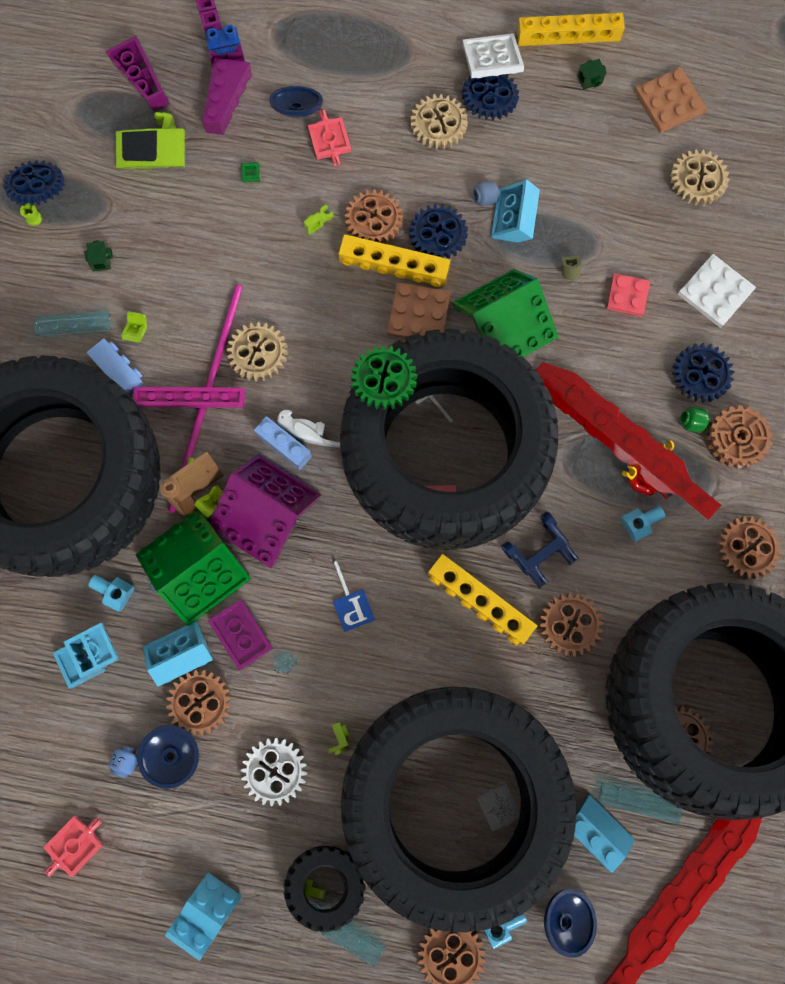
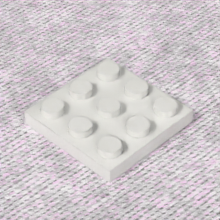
M514 33L462 40L471 78L524 72V64Z
M712 254L680 290L678 295L719 328H722L756 287Z

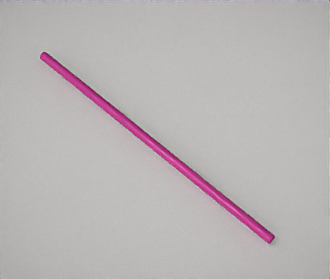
M235 285L205 387H213L243 288L240 285ZM198 408L180 469L187 465L189 457L193 455L206 408ZM170 504L168 511L175 513L176 509Z

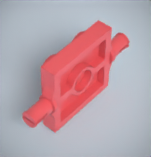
M320 110L318 114L321 121L308 125L309 134L317 160L331 157L333 166L336 167L341 164L338 155L351 152V146L342 117L327 119L326 111Z
M73 816L43 847L53 861L44 870L45 874L51 877L60 868L71 878L74 877L104 846L94 833V830L102 824V821L95 817L89 825H86L77 816Z

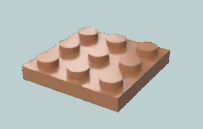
M682 67L637 86L634 91L659 133L700 116L707 110Z
M397 282L387 335L406 339L407 336L416 333L424 336L425 332L429 330L439 329L440 333H444L451 291Z

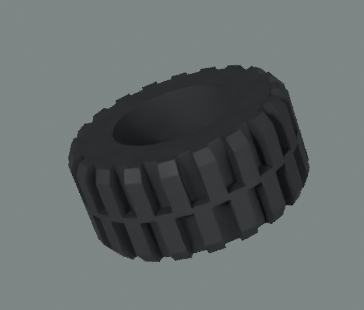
M318 846L306 850L293 861L284 880V899L289 912L297 922L313 931H336L341 929L342 926L348 925L352 921L351 919L359 913V908L365 898L363 895L364 890H366V884H364V880L359 874L351 855L347 851H343L335 846ZM320 867H330L336 870L344 883V892L341 900L334 907L325 910L313 907L308 902L304 889L307 877L312 871Z

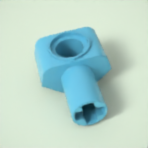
M660 506L646 513H642L637 508L622 516L621 522L630 538L637 542L652 534L650 525L665 518V513ZM633 521H638L641 528L636 529L633 526Z
M94 575L89 582L90 588L104 595L102 603L118 612L123 610L134 591L133 585L118 577L110 583ZM117 590H121V597L115 599L114 593Z
M524 914L500 925L501 931L496 935L491 933V929L485 930L493 949L512 940L509 931L527 922Z

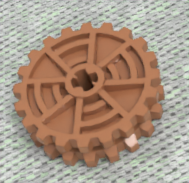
M738 405L736 409L731 406L726 411H721L710 422L711 427L707 428L709 435L706 437V441H709L710 445L707 447L709 450H713L712 456L714 458L718 457L719 463L725 462L729 468L733 465L736 469H741L742 466L748 468L752 464L755 465L763 459L764 455L768 454L767 448L772 446V442L769 440L773 438V434L769 433L771 426L766 425L765 421L767 419L765 417L761 418L759 411L753 412L751 407L743 409L742 405Z

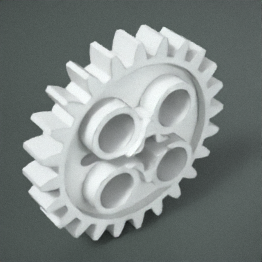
M269 738L266 741V745L260 741L259 749L253 746L252 750L254 753L246 754L250 759L249 761L244 760L242 762L247 765V768L241 769V772L246 773V776L241 778V780L248 781L244 789L249 787L252 789L248 795L250 796L255 793V801L263 798L262 805H265L267 800H270V806H273L277 800L279 806H281L282 799L289 803V795L296 798L295 790L302 791L299 783H306V780L301 777L308 774V772L302 771V768L307 766V763H301L305 756L297 755L300 751L299 748L292 750L294 743L286 746V739L279 744L278 738H275L272 744ZM270 751L275 752L277 755V760L274 763L267 761V754ZM259 761H263L267 766H269L272 769L277 767V772L280 775L288 778L290 782H285L278 775L272 777L271 770L260 765ZM285 763L293 765L294 771L292 774L284 772L283 767ZM258 769H262L265 772V779L263 781H259L255 777ZM274 781L282 783V790L280 792L273 790L272 783Z

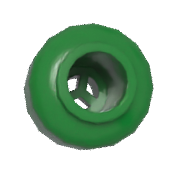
M689 407L681 413L680 423L686 431L701 433L709 427L710 418L706 410Z

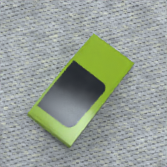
M164 128L116 131L117 169L185 167L184 129Z

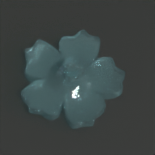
M285 652L283 656L280 654L274 659V670L277 673L282 670L283 673L288 674L292 671L291 667H294L297 663L296 657H293L290 652Z

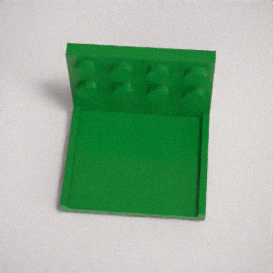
M512 269L452 302L454 309L473 319L481 338L487 335L499 340V345L506 344L517 351L518 357H525L559 338L538 278L519 270Z
M199 509L189 513L186 518L174 524L171 529L158 536L153 542L135 554L156 592L187 626H190L251 580L250 576L225 546Z

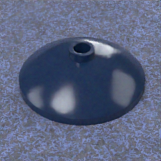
M303 86L280 88L274 91L269 98L270 106L276 112L291 118H303L314 114L323 104V98L319 92Z
M173 725L158 727L148 733L142 740L137 754L138 767L142 776L153 786L164 789L178 787L187 782L197 769L199 763L198 745L193 736L181 727ZM170 752L175 754L174 759L169 758Z
M564 889L557 892L550 899L546 907L544 916L546 937L551 947L558 954L569 958L582 956L590 949L596 936L597 919L595 910L590 900L578 890Z

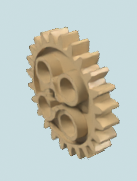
M433 94V99L426 96V102L421 99L420 105H415V110H412L411 129H413V135H417V141L423 139L422 145L429 143V148L435 145L436 150L441 145L444 150L446 144L451 148L452 142L458 144V138L463 139V134L466 133L468 124L467 114H465V108H461V103L455 104V98L450 101L449 95L444 99L442 94H440L439 98Z
M695 149L693 154L688 151L686 155L682 154L680 159L676 160L671 169L670 176L672 179L670 183L674 184L672 190L678 189L676 195L682 194L681 200L688 198V204L692 200L695 206H697L698 202H701L702 206L706 202L711 204L713 200L717 201L720 196L722 197L728 187L727 184L730 179L727 178L729 172L725 171L727 165L722 166L721 164L724 160L717 161L718 155L712 157L711 151L708 154H705L704 149L701 153H698L697 149Z
M251 322L250 328L243 325V331L237 329L238 336L232 335L234 341H228L229 346L232 348H227V352L230 354L227 357L231 361V367H235V373L240 372L242 378L247 375L248 381L254 377L256 382L259 377L265 381L266 375L272 378V372L279 374L277 368H284L281 362H287L284 356L288 355V351L285 350L287 343H283L285 338L284 336L280 337V331L275 332L274 326L268 329L267 323L261 327L260 322L255 327ZM252 338H259L257 342H251ZM270 346L275 347L273 351H266ZM243 352L249 353L246 357L240 356ZM259 361L265 362L261 367L256 366V363Z

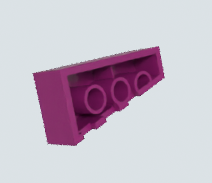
M137 36L105 51L114 66L154 112L170 104Z
M214 59L202 120L206 133L224 134L232 118V113L239 104V98L244 93L248 80L252 77L250 62Z

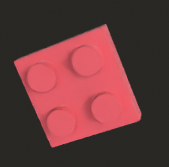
M614 273L606 309L642 317L645 311L650 281Z

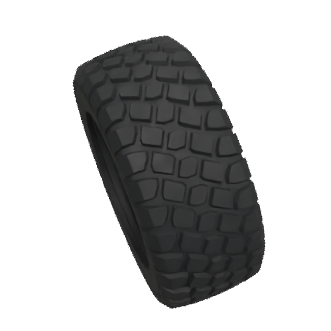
M436 329L426 331L424 336L416 333L407 336L406 342L398 340L390 346H393L394 352L400 348V355L407 353L406 360H413L411 366H416L414 373L417 374V379L414 381L417 383L416 387H411L414 393L413 395L408 394V401L402 399V406L396 402L394 409L387 405L386 410L383 409L382 405L376 410L374 403L368 407V400L361 402V395H355L357 389L351 388L349 392L351 395L346 400L341 420L340 449L344 472L356 499L379 526L387 529V532L395 537L405 539V542L416 546L419 545L435 550H458L479 546L502 536L522 521L534 508L545 491L554 469L558 450V420L555 406L552 404V397L548 388L544 387V381L536 370L531 369L532 365L523 356H517V351L506 344L499 345V340L487 335L481 338L480 333L466 330L463 334L460 333V329H446L444 333H440V330ZM388 361L385 364L383 378H381L379 394L383 391L384 380L387 377V368L390 363ZM375 363L372 365V367L378 369L381 367V365ZM393 368L391 370L394 373L401 372L399 368ZM375 382L367 383L368 387H375L377 385ZM393 386L387 388L389 392H394L397 390ZM453 394L469 398L486 408L501 426L507 443V463L495 477L473 489L457 492L430 489L409 478L400 470L391 457L385 439L392 422L408 405L427 396Z
M41 355L37 359L36 356L20 358L18 362L13 359L0 364V462L5 450L18 434L36 422L53 417H73L94 424L102 445V464L97 481L88 496L69 513L43 523L14 522L8 515L0 500V568L28 576L61 577L65 574L69 576L82 573L85 569L91 570L100 566L104 560L109 561L118 555L121 548L125 549L134 540L135 534H139L145 526V521L150 517L155 506L154 501L157 499L160 487L161 465L159 450L153 430L141 408L119 384L104 373L82 362L79 363L76 360L64 357L58 359L56 356Z
M724 583L707 584L706 588L700 585L687 589V593L681 591L669 596L668 599L662 600L654 605L652 609L647 610L638 619V622L636 621L629 628L625 637L623 636L617 647V654L613 655L609 666L611 674H607L606 681L608 694L605 695L606 710L610 714L607 718L610 730L615 735L613 739L619 752L623 753V759L632 771H635L637 777L648 788H651L655 794L683 810L705 817L726 820L756 819L784 812L785 598L773 592L767 595L766 589L752 585L746 589L745 584L728 583L727 587ZM692 640H716L735 647L756 664L769 685L774 705L772 731L761 752L742 767L721 762L701 750L687 735L676 714L672 697L673 673L679 656Z
M459 686L441 687L414 694L398 702L377 718L362 736L353 751L345 772L341 793V821L347 848L359 874L374 894L388 907L406 919L431 929L449 932H477L503 925L512 921L513 918L521 916L531 909L532 905L537 901L539 902L556 882L562 872V867L568 859L571 850L570 846L574 839L576 827L575 790L568 765L557 743L545 727L529 712L511 700L486 690ZM448 735L473 736L494 747L510 765L520 792L519 820L509 843L491 861L465 871L440 870L415 858L397 837L389 814L391 787L402 764L422 745Z

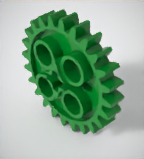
M382 345L381 350L374 346V352L372 353L366 349L367 356L360 354L361 361L355 360L356 367L352 368V373L354 374L351 375V381L354 382L352 383V389H357L355 395H361V402L368 400V407L374 403L376 410L380 405L383 406L384 410H386L387 405L394 409L396 402L402 406V399L409 400L408 394L413 395L414 393L411 387H416L417 383L414 381L417 379V374L414 373L416 366H411L413 360H406L407 353L400 355V348L394 352L393 346H390L388 350H385L384 345ZM388 361L390 363L387 368V377L384 380L383 391L379 394L381 378H383L385 364ZM378 363L381 365V367L375 369L372 367V365ZM393 368H399L401 372L394 373L391 370ZM375 382L377 385L375 387H368L367 383ZM393 386L397 390L394 392H389L387 388Z

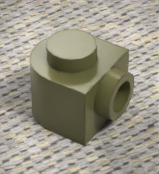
M581 256L562 257V276L568 280L577 279L581 271Z

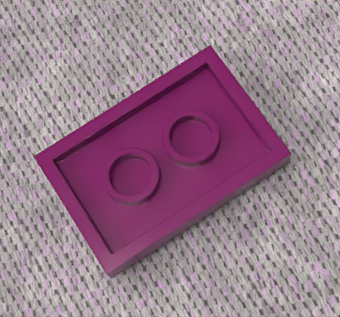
M242 599L208 620L239 671L273 649Z

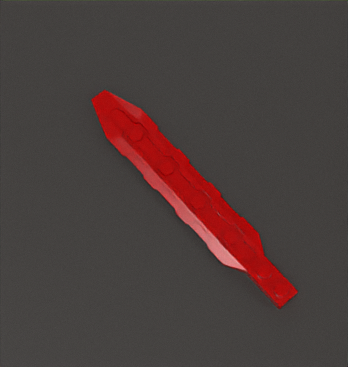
M545 362L539 365L536 371L544 381V387H547L553 400L552 404L564 414H568L577 421L588 434L601 441L623 463L626 462L629 466L635 467L637 472L653 488L659 492L680 496L707 520L722 506L690 479L682 459L671 450L665 449L644 428L636 425L622 414L620 409L612 402L605 400L595 392L591 385L580 376Z
M762 818L748 820L717 819L713 823L707 836L697 849L690 853L684 861V866L671 883L664 887L652 908L645 917H641L631 930L628 937L626 955L604 984H635L644 971L663 964L675 948L674 944L687 927L694 923L700 915V910L711 895L718 891L725 882V877L739 858H743L755 842Z

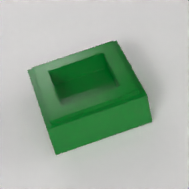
M259 162L241 163L242 182H260Z

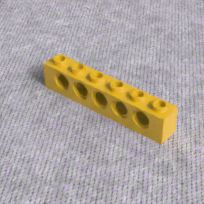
M623 13L519 17L517 26L518 46L617 42L621 40L625 29Z
M345 234L339 251V262L346 266H359L363 270L371 269L380 274L388 273L401 279L409 278L417 283L426 282L434 287H445L451 261L450 259ZM357 252L363 253L361 256L355 255ZM375 256L380 257L379 260H374L372 258ZM391 261H397L398 263H397V264H391L390 262H391ZM415 265L416 267L411 269L408 266ZM426 269H432L433 272H432V273H428V272H426L425 270H426Z
M444 554L440 556L428 572L429 580L436 586L440 584L446 588L444 591L449 596L459 598L462 606L468 610L472 608L477 612L476 616L482 621L488 620L493 624L492 628L500 634L502 632L509 636L508 640L515 646L518 644L520 646L524 645L538 626ZM451 573L454 575L455 580L447 582L444 579V575ZM460 586H469L470 593H461ZM479 596L483 597L486 601L485 606H478L476 598ZM492 609H499L501 611V618H494L491 614ZM513 620L517 623L515 631L508 628V621Z

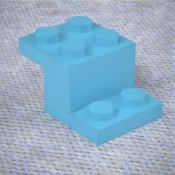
M99 623L64 641L65 647L53 653L69 689L107 671L106 666L120 660L103 623Z
M208 872L187 900L179 916L166 932L165 937L200 961L242 896Z

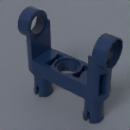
M547 511L540 516V519L544 523L543 527L554 541L529 560H526L517 547L513 546L509 541L501 545L504 553L515 561L525 575H529L539 589L549 582L538 569L540 563L555 552H559L569 566L579 559L569 547L567 538L556 526L557 522L554 517Z

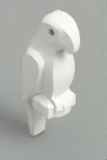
M283 410L279 413L278 425L294 438L317 445L340 448L339 442L323 439L325 423L317 422L315 424L306 419H293L291 417L292 411Z

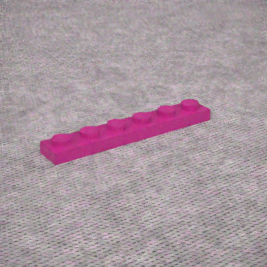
M134 387L133 399L139 407L244 408L246 390L244 388Z

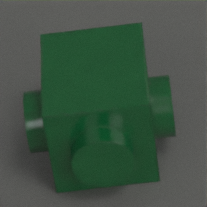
M600 58L581 64L577 77L583 90L591 87L595 88L603 84L607 73L606 67L602 65Z
M96 240L92 243H86L87 250L84 251V256L92 271L111 269L110 259H113V253L105 241Z

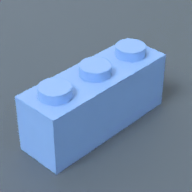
M103 338L86 353L105 375L114 380L131 395L134 387H141L144 384L140 379L142 375L136 368L131 369L128 366L130 361L124 355L119 356L117 353L119 349L112 341L108 343Z
M267 416L254 430L260 440L299 471L312 457L310 450Z

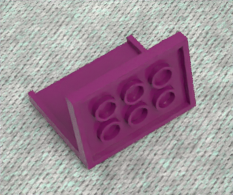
M258 454L231 473L209 523L217 534L269 568H272L297 519L319 500L321 494Z

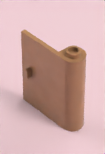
M205 452L164 480L160 486V492L182 516L187 517L189 513L197 509L192 497L224 475L209 453Z

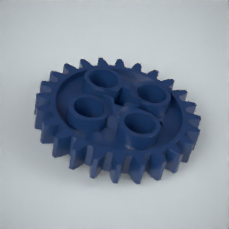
M508 74L505 76H487L482 78H471L469 76L462 89V100H464V105H468L467 111L473 110L472 115L478 113V118L480 119L482 116H485V120L491 117L492 121H494L496 116L501 120L502 115L508 117V112L513 113V108L516 109L519 99V90H517V84H513L514 79L508 80Z
M38 160L34 163L28 161L27 165L21 163L22 167L15 166V171L9 170L10 175H5L6 179L3 180V187L7 197H10L11 201L15 200L16 204L22 202L23 206L27 203L30 206L34 203L40 205V201L47 203L48 198L54 199L53 195L59 196L58 191H63L62 186H65L61 169L57 168V165L52 166L51 162L46 164L45 160L41 163H38Z
M434 204L433 209L427 205L426 211L421 208L420 214H415V219L411 220V226L409 227V238L412 239L411 245H415V251L420 250L421 253L442 258L446 256L448 259H450L451 254L457 256V250L462 251V246H465V239L468 236V233H466L468 227L465 226L466 220H461L462 214L456 215L457 209L450 211V206L444 209L443 204H441L440 208H437V205ZM431 220H436L437 222H436V223H431L430 221H431ZM451 226V227H453L454 229L449 230V229H447L446 227ZM429 235L430 238H424L423 236ZM440 242H446L447 244L441 245Z
M695 343L692 348L688 346L685 351L682 350L679 354L680 356H677L675 359L677 363H674L672 367L676 370L672 372V375L677 377L674 378L673 382H679L676 388H683L681 394L687 392V399L694 396V402L701 398L702 403L707 398L709 402H712L714 397L718 400L731 387L730 383L734 378L730 376L735 371L729 369L733 364L727 363L730 357H723L725 351L718 353V346L713 350L712 344L705 348L704 343L699 347ZM693 359L697 360L699 365L695 364ZM711 364H714L717 367V370L713 369L711 367ZM689 376H692L695 379V382L691 381L689 379ZM707 381L712 382L713 387L709 386Z

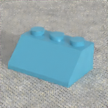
M528 180L499 188L500 195L496 202L491 238L518 243L533 239L540 189Z
M197 621L190 626L186 625L143 646L147 671L158 687L213 660L210 648Z
M590 795L576 808L574 837L608 871L613 873L627 857L635 839Z

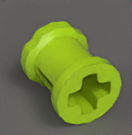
M27 203L25 206H21L20 213L26 218V222L29 225L35 226L41 223V214L37 211L34 204L30 206Z

